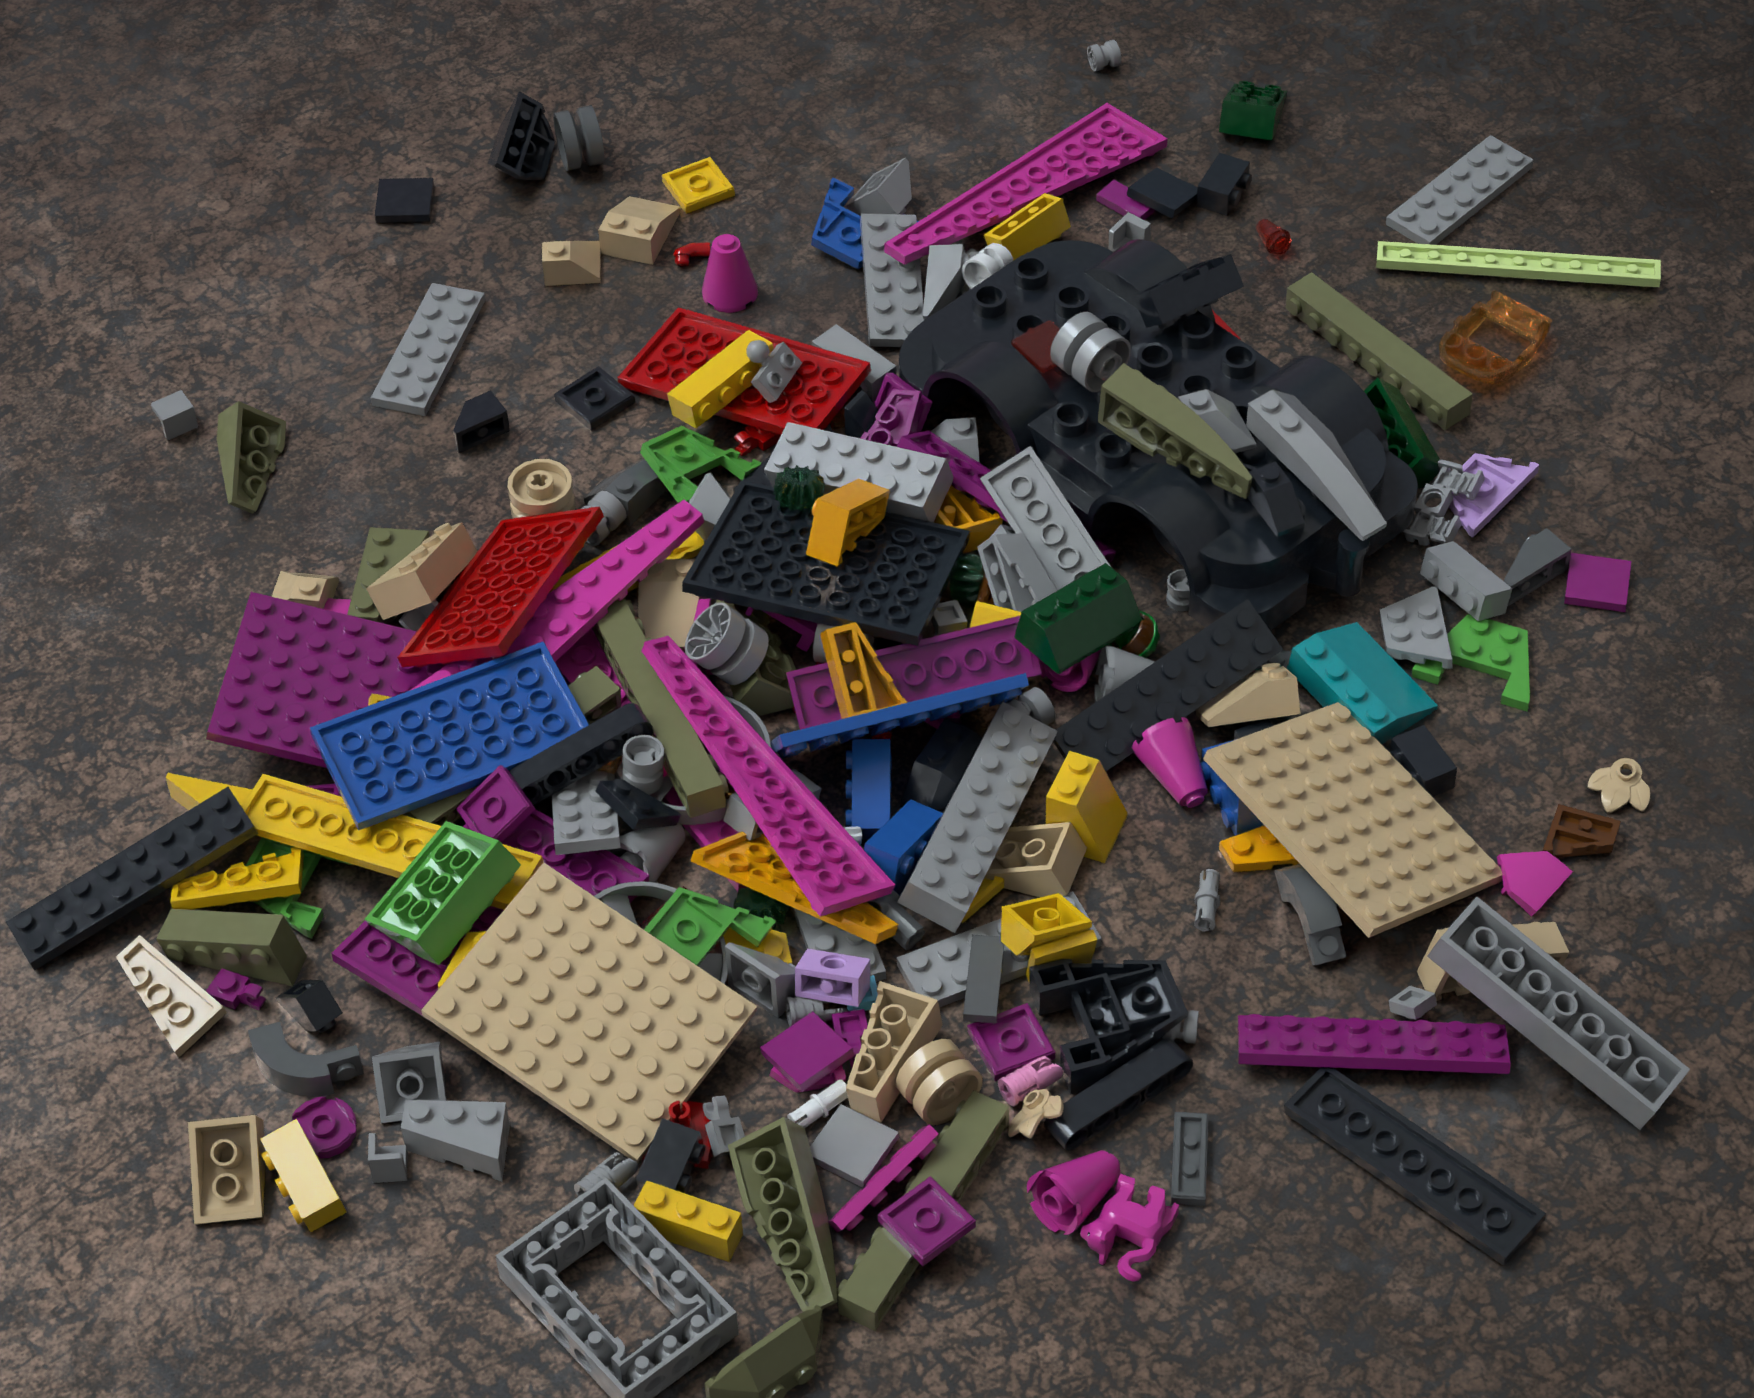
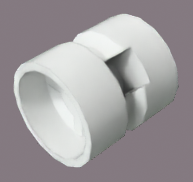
M992 243L964 263L962 268V275L966 284L972 289L1014 261L1010 251L1000 244Z

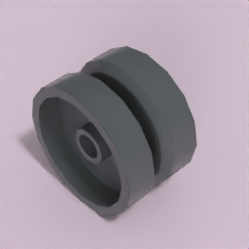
M592 105L577 108L575 113L576 124L568 110L553 114L558 149L566 171L581 168L583 163L582 153L589 166L605 163L601 129Z

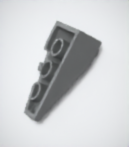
M643 458L602 480L584 497V503L588 504L598 492L607 491L622 503L627 515L623 523L631 526L667 488Z

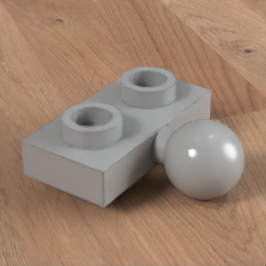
M762 340L750 342L746 349L749 360L762 364V367L751 381L752 385L769 403L777 400L802 362L784 342L776 345L770 355L768 345Z

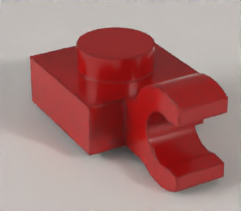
M748 425L744 427L745 431L735 435L734 439L740 443V445L735 447V450L740 452L741 456L747 455L756 447L764 451L776 444L781 435Z

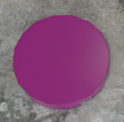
M316 1097L304 1102L292 1115V1121L298 1120L318 1158H330L342 1153L352 1144L357 1135V1121L352 1108L338 1098L332 1100L326 1097Z

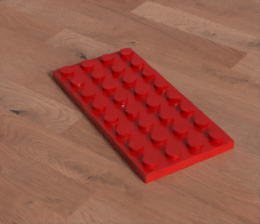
M678 307L617 378L618 382L627 389L669 401L667 393L742 334L750 330L772 342L774 348L776 345L784 342L800 359L802 364L777 400L769 403L751 385L714 415L781 435L787 422L824 430L869 375L871 365L870 362Z
M600 506L501 520L397 657L402 668L411 666L424 667L428 664L437 663L445 665L454 661L466 660L470 662L479 658L491 657L496 659L504 656L514 640L521 634L524 626L534 616L537 608L547 598L553 586L558 583L566 568L571 565L579 550L584 547L587 539L596 530V527L604 517Z

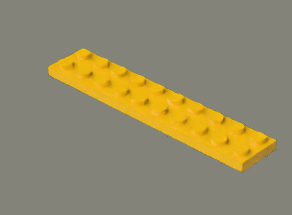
M262 774L242 805L244 812L258 832L257 836L396 878L401 876L441 827L401 814L358 831L341 796L266 774ZM503 844L521 864L514 873L512 880L504 885L490 905L505 910L544 861L541 855Z

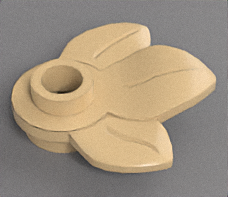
M1630 758L1618 759L1611 767L1596 770L1588 781L1587 788L1601 792V802L1605 812L1608 814L1620 809L1628 802L1638 811L1644 812L1650 800V788L1641 779V766ZM1622 769H1629L1632 774L1625 776L1620 771Z
M1047 1089L1033 1090L1028 1093L1024 1098L1022 1110L1012 1119L1008 1127V1136L1013 1137L1020 1132L1022 1135L1032 1138L1042 1119H1053L1062 1115L1064 1104L1061 1097L1052 1096Z

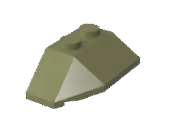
M819 1305L793 1317L722 1368L717 1376L707 1380L704 1383L706 1398H784L786 1392L793 1387L808 1382L817 1371L822 1341L823 1315Z

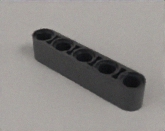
M629 703L515 766L509 772L532 805H535L622 756L623 746L630 738L638 735L652 736L653 726L637 704Z
M1165 1038L1063 1103L1062 1115L1053 1119L1046 1118L1044 1127L1065 1150H1074L1183 1079L1191 1071L1194 1064L1193 1060L1171 1038Z

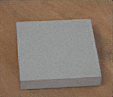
M840 1104L810 1146L814 1164L864 1188L898 1141L899 1132Z

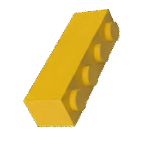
M750 330L746 331L667 393L672 415L697 429L752 385L751 381L762 367V364L754 363L747 357L746 349L749 343L754 340L764 341L769 347V355L774 349L773 343Z

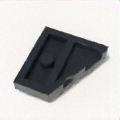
M623 779L600 781L595 790L633 830L675 826L681 817V814Z

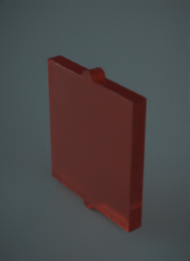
M1049 320L1034 329L1029 328L1026 333L1011 340V345L1043 374L1057 366L1051 360L1050 351L1053 340L1060 329Z

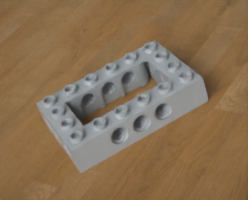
M607 1178L601 1180L496 1255L500 1279L610 1398H654L739 1334L736 1311ZM603 1241L675 1316L670 1321L669 1327L651 1340L648 1338L642 1342L643 1346L627 1358L625 1345L618 1336L614 1338L601 1324L600 1317L596 1313L592 1315L580 1302L577 1292L575 1290L571 1292L558 1278V1273Z

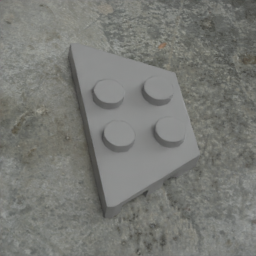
M1436 586L1380 609V621L1385 648L1392 658L1408 659L1420 664H1425L1426 659L1442 662V668L1453 669L1452 655Z

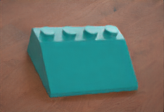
M1358 622L1316 633L1292 648L1287 669L1297 677V680L1323 707L1339 702L1348 708L1351 715L1363 727L1367 728L1371 735L1381 744L1392 739L1438 708V705Z

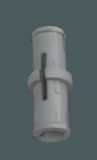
M1206 869V878L1204 870L1200 873L1199 890L1195 894L1194 903L1197 905L1194 925L1201 931H1209V928L1211 930L1215 928L1216 909L1220 906V895H1218L1220 874L1213 869Z

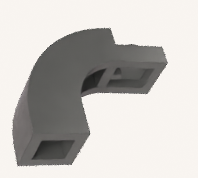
M1301 864L1274 870L1282 901L1290 902L1299 916L1312 965L1345 958L1346 953L1339 929L1342 923L1335 901Z
M280 1022L248 1030L259 1070L271 1084L285 1092L308 1097L335 1094L332 1083L350 1080L355 1076L364 1074L357 1045L320 1055H306L295 1051L287 1044Z

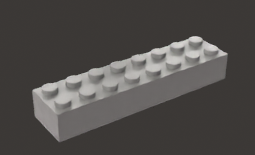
M1004 702L1001 703L908 880L898 903L954 933L956 932L1058 732L1057 730Z
M1478 897L1471 902L1440 937L1427 956L1639 1130L1656 1113L1690 1070V1068Z

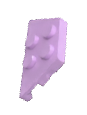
M1474 453L1462 465L1464 472L1476 474L1478 470H1481L1485 478L1474 500L1466 499V495L1460 493L1455 496L1452 492L1453 500L1449 508L1454 515L1460 517L1461 524L1469 536L1474 537L1538 473L1539 464L1530 462L1529 467L1511 464L1512 459L1493 458L1489 455Z

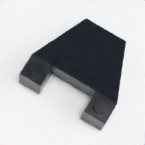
M1059 959L1031 966L1029 970V991L1039 1016L1071 1008L1083 1037L1082 1040L1060 1045V1067L1064 1070L1063 1077L1070 1095L1084 1091L1147 1050L1188 1016V1011L1166 960H1123V964H1105L1100 959H1092V963H1072V959Z

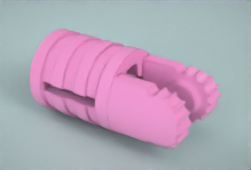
M1042 1056L1006 1075V1077L999 1079L998 1087L1005 1101L1009 1105L1015 1106L1019 1102L1024 1101L1026 1095L1031 1091L1044 1089L1059 1080L1064 1070L1056 1063L1053 1064L1046 1056Z

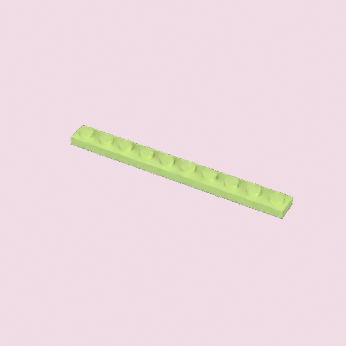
M1378 241L1376 268L1643 287H1659L1661 281V260L1387 241Z

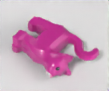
M1120 1174L1115 1186V1195L1104 1204L1099 1218L1090 1224L1082 1226L1080 1236L1087 1241L1090 1249L1099 1254V1264L1104 1265L1108 1258L1115 1236L1124 1238L1142 1247V1249L1127 1252L1119 1259L1117 1265L1120 1275L1128 1281L1136 1282L1141 1279V1274L1132 1269V1264L1148 1261L1154 1255L1162 1236L1172 1228L1179 1214V1204L1174 1203L1172 1206H1166L1165 1190L1153 1185L1149 1188L1147 1195L1149 1203L1146 1206L1132 1202L1135 1191V1178Z

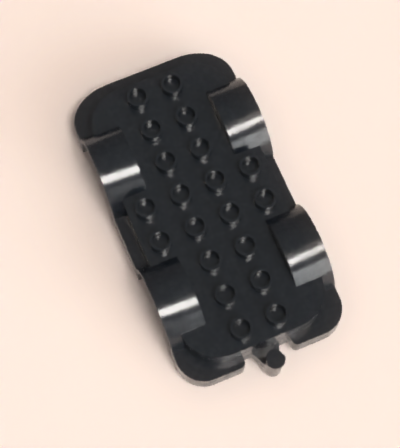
M1142 239L1131 240L1115 251H1111L1098 244L1074 240L1058 241L1040 246L1015 259L925 319L911 331L900 349L899 378L914 389L921 391L922 395L932 401L927 419H930L966 393H970L986 405L997 425L1012 439L1017 454L1029 446L1032 447L1093 541L1131 514L1150 526L1156 539L1166 552L1183 565L1190 590L1189 616L1205 628L1248 599L1269 630L1272 631L1305 606L1308 583L1335 590L1339 595L1346 597L1358 594L1361 589L1364 556L1374 554L1410 525L1414 517L1417 495L1416 476L1404 461L1389 451L1387 435L1377 410L1361 387L1339 367L1319 357L1299 356L1293 358L1280 368L1251 346L1219 326L1215 322L1211 305L1196 308L1197 312L1190 316L1175 318L1176 323L1166 328L1159 329L1158 325L1146 328L1133 295L1187 268L1174 254L1154 242ZM1082 312H1090L1107 324L1109 328L1115 330L1129 341L1131 354L1127 366L1140 371L1144 377L1155 384L1165 387L1177 399L1179 396L1207 389L1233 402L1245 424H1247L1248 403L1270 390L1294 395L1333 433L1385 519L1386 527L1364 541L1359 539L1250 431L1256 442V448L1235 454L1248 472L1276 462L1292 483L1305 522L1303 528L1277 537L1248 498L1245 499L1214 485L1212 478L1205 475L1199 478L1192 475L1190 468L1179 464L1175 467L1168 464L1166 461L1167 457L1158 453L1154 457L1148 455L1098 422L1101 391H1089L1077 382L1072 375L1067 374L1052 362L1050 351L1055 336L1070 318Z

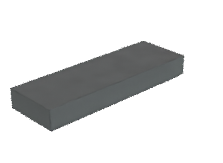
M972 934L963 1021L997 1022L1005 947L1001 942V936Z
M1174 1113L1171 1204L1205 1206L1208 1113Z

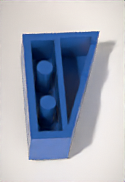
M852 739V750H846V769H852V780H846V799H852V810H846V827H860L862 839H870L891 819L892 755L890 739Z
M1221 743L1203 748L1200 763L1205 781L1207 780L1210 786L1212 801L1214 804H1219L1225 826L1227 828L1231 827L1236 836L1264 826V824L1204 761L1203 758L1207 750L1225 744Z
M911 799L864 846V851L895 884L893 891L898 893L899 896L903 892L943 815L942 812Z

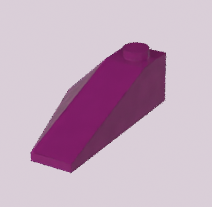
M893 389L875 415L876 421L868 433L864 432L860 439L897 447L902 436L916 433L922 397L921 391Z

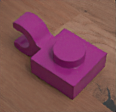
M222 968L206 990L222 1006L234 1010L239 1003L260 1010L266 1001L265 997L260 996V993L263 991L261 986L251 983L249 977Z
M864 1009L832 1014L834 1031L853 1048L854 1056L849 1059L851 1069L856 1054L861 1049V1038L864 1029H867L868 1026Z

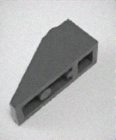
M1548 528L1538 534H1532L1526 539L1507 573L1504 582L1512 588L1508 606L1569 569L1572 549Z

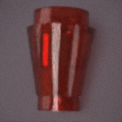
M1262 219L1257 223L1256 231L1269 253L1281 255L1288 251L1291 246V237L1287 230L1268 219Z

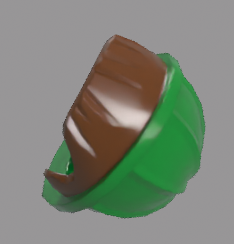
M1139 610L1142 618L1140 626L1110 643V646L1147 658L1156 652L1160 634L1155 619L1146 612Z

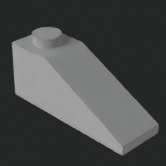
M963 244L929 246L923 307L924 320L954 301L966 282L963 279L962 268L964 263L971 257L966 255Z

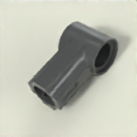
M892 891L889 895L868 901L867 903L899 924L896 935L892 936V938L905 950L912 949L923 938L925 934L924 927L903 909V905L898 903L900 898L898 893Z

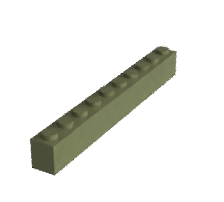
M623 598L621 601H614L607 608L608 613L592 627V630L630 703L637 704L653 726L652 737L657 738L664 747L663 767L689 817L694 818L726 807L725 793L729 792V788L724 775H718L717 763L711 754L708 755L706 753L707 748L641 651L645 641L651 640L650 637L645 638V630L641 619H635V611L630 600L625 601Z

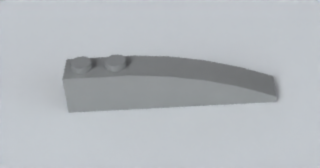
M1270 390L1248 403L1246 427L1359 539L1364 541L1386 527L1385 519L1333 433L1294 395Z

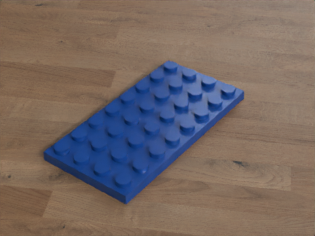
M543 641L310 727V732L359 831L478 786L500 765L509 771L589 724Z
M1024 673L781 734L771 741V749L776 754H779L781 759L798 755L801 751L807 749L808 746L810 752L827 748L836 741H839L840 744L852 742V739L862 738L867 733L870 734V737L887 733L896 728V726L904 729L918 725V723L927 718L931 722L947 718L957 711L963 714L978 710V708L987 705V703H989V707L999 705L1002 702L1006 703L1012 700V698L1022 695L1021 689L1029 686L1027 675Z

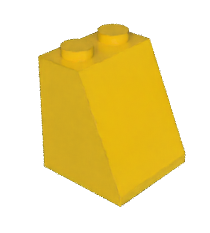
M1069 751L1046 796V824L1071 822L1087 847L1084 857L1105 863L1127 819L1128 813L1100 760Z

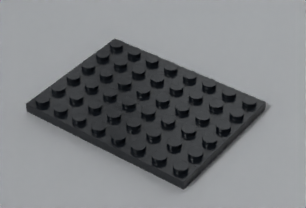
M741 480L682 582V592L699 597L716 599L726 603L738 604L756 610H764L786 617H794L833 627L856 622L864 634L918 646L969 542L970 531L885 512L883 520L866 537L860 535L854 541L857 544L852 552L846 550L842 554V562L837 567L806 555L814 517L812 515V507L819 497Z

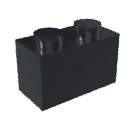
M1219 153L1198 185L1197 207L1227 216L1232 207H1236L1239 204L1243 190H1247L1251 184L1252 174H1249L1250 162Z
M1425 725L1392 738L1390 754L1432 797L1455 787L1457 767Z
M662 1118L636 1177L639 1189L642 1190L645 1182L650 1181L687 1194L692 1183L690 1173L694 1164H700L706 1149L701 1133Z

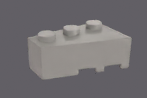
M1023 533L995 534L977 546L995 606L1022 612L1024 609L1057 591Z
M405 1100L401 1131L407 1151L443 1163L448 1160L463 1165L465 1170L485 1172L491 1174L493 1179L503 1181L510 1129L506 1102Z

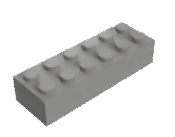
M787 422L764 469L772 487L817 497L830 493L856 479H861L890 490L885 512L934 522L953 482V474L946 458Z

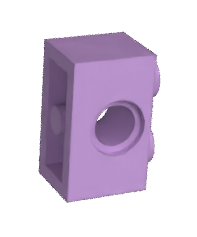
M807 948L795 967L796 997L859 1007L870 988V959Z

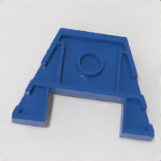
M833 177L812 236L811 245L856 269H860L863 267L860 229L861 216L844 208L845 204L853 197L854 188Z

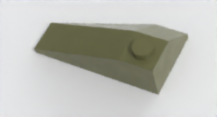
M240 401L218 415L217 444L228 504L253 514L256 512L267 488L266 482L268 477L274 472L276 467L275 461L284 449L286 421Z

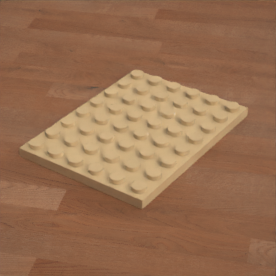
M1339 702L1207 750L1203 758L1368 938L1500 883L1502 880L1501 868L1412 778L1411 774L1371 735L1370 731L1351 715L1349 709Z
M543 862L421 1011L425 1018L638 1164L648 1152L662 1118L670 1121L669 1106L675 1101H680V1108L683 1107V1101L687 1102L757 1012V1006Z

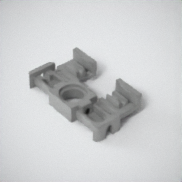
M1439 460L1440 472L1433 485L1426 483L1415 504L1417 516L1410 529L1403 531L1405 539L1409 542H1414L1417 539L1419 544L1424 546L1430 544L1429 536L1430 540L1443 544L1452 542L1462 525L1458 515H1455L1451 521H1444V515L1453 500L1452 492L1455 496L1460 493L1466 495V499L1474 500L1485 480L1483 471L1478 470L1476 474L1464 472L1460 464ZM1432 498L1441 499V503L1436 507L1426 506L1428 500Z

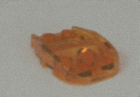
M1494 290L1491 293L1490 301L1486 304L1479 301L1471 307V312L1464 317L1459 315L1453 321V328L1450 331H1446L1440 340V360L1450 368L1474 380L1488 384L1502 383L1531 362L1550 331L1552 319ZM1487 318L1531 342L1529 347L1512 362L1467 338Z

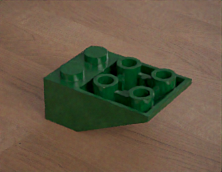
M1239 81V84L1235 83L1223 99L1219 132L1272 140L1277 132L1287 91L1281 90V87L1277 85H1265V88L1256 87L1255 83L1250 81Z

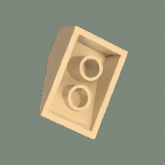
M629 196L608 211L598 229L601 254L653 265L681 212V207Z
M665 559L662 563L654 564L647 571L648 576L639 582L638 619H641L644 626L645 638L650 637L653 640L669 636L682 651H685V642L688 632L694 623L698 599H702V597L682 592V582L695 559Z
M1280 663L1264 664L1262 669L1253 670L1196 709V715L1208 727L1301 714L1297 677L1284 666H1280Z
M1071 822L1009 827L984 878L994 880L995 876L1004 879L1005 889L1036 897H1044L1056 893L1066 896L1070 891L1087 847Z
M256 1115L188 1122L194 1224L263 1218L265 1161L261 1156V1153L265 1151L261 1138L264 1137L263 1119Z

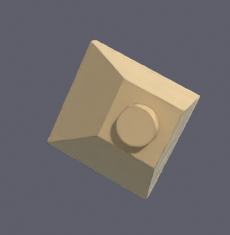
M600 241L542 242V265L545 286L601 283Z
M280 571L272 597L323 609L327 599L334 597L339 578Z

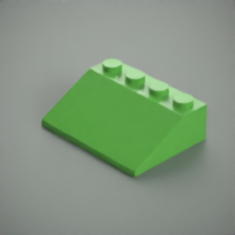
M445 821L364 920L419 957L440 965L443 960L450 956L459 940L471 930L473 923L482 912L493 903L495 896L504 885L512 880L514 873L521 864L499 840Z

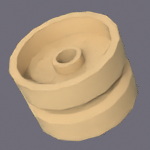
M550 459L527 461L515 468L508 477L507 488L511 500L510 508L513 518L575 510L572 476L569 470L560 462Z
M950 1039L935 1040L919 1048L906 1060L896 1077L897 1090L910 1104H913V1109L927 1125H939L955 1118V1112L959 1103L962 1100L967 1101L973 1090L980 1092L983 1085V1076L969 1060H965V1055Z

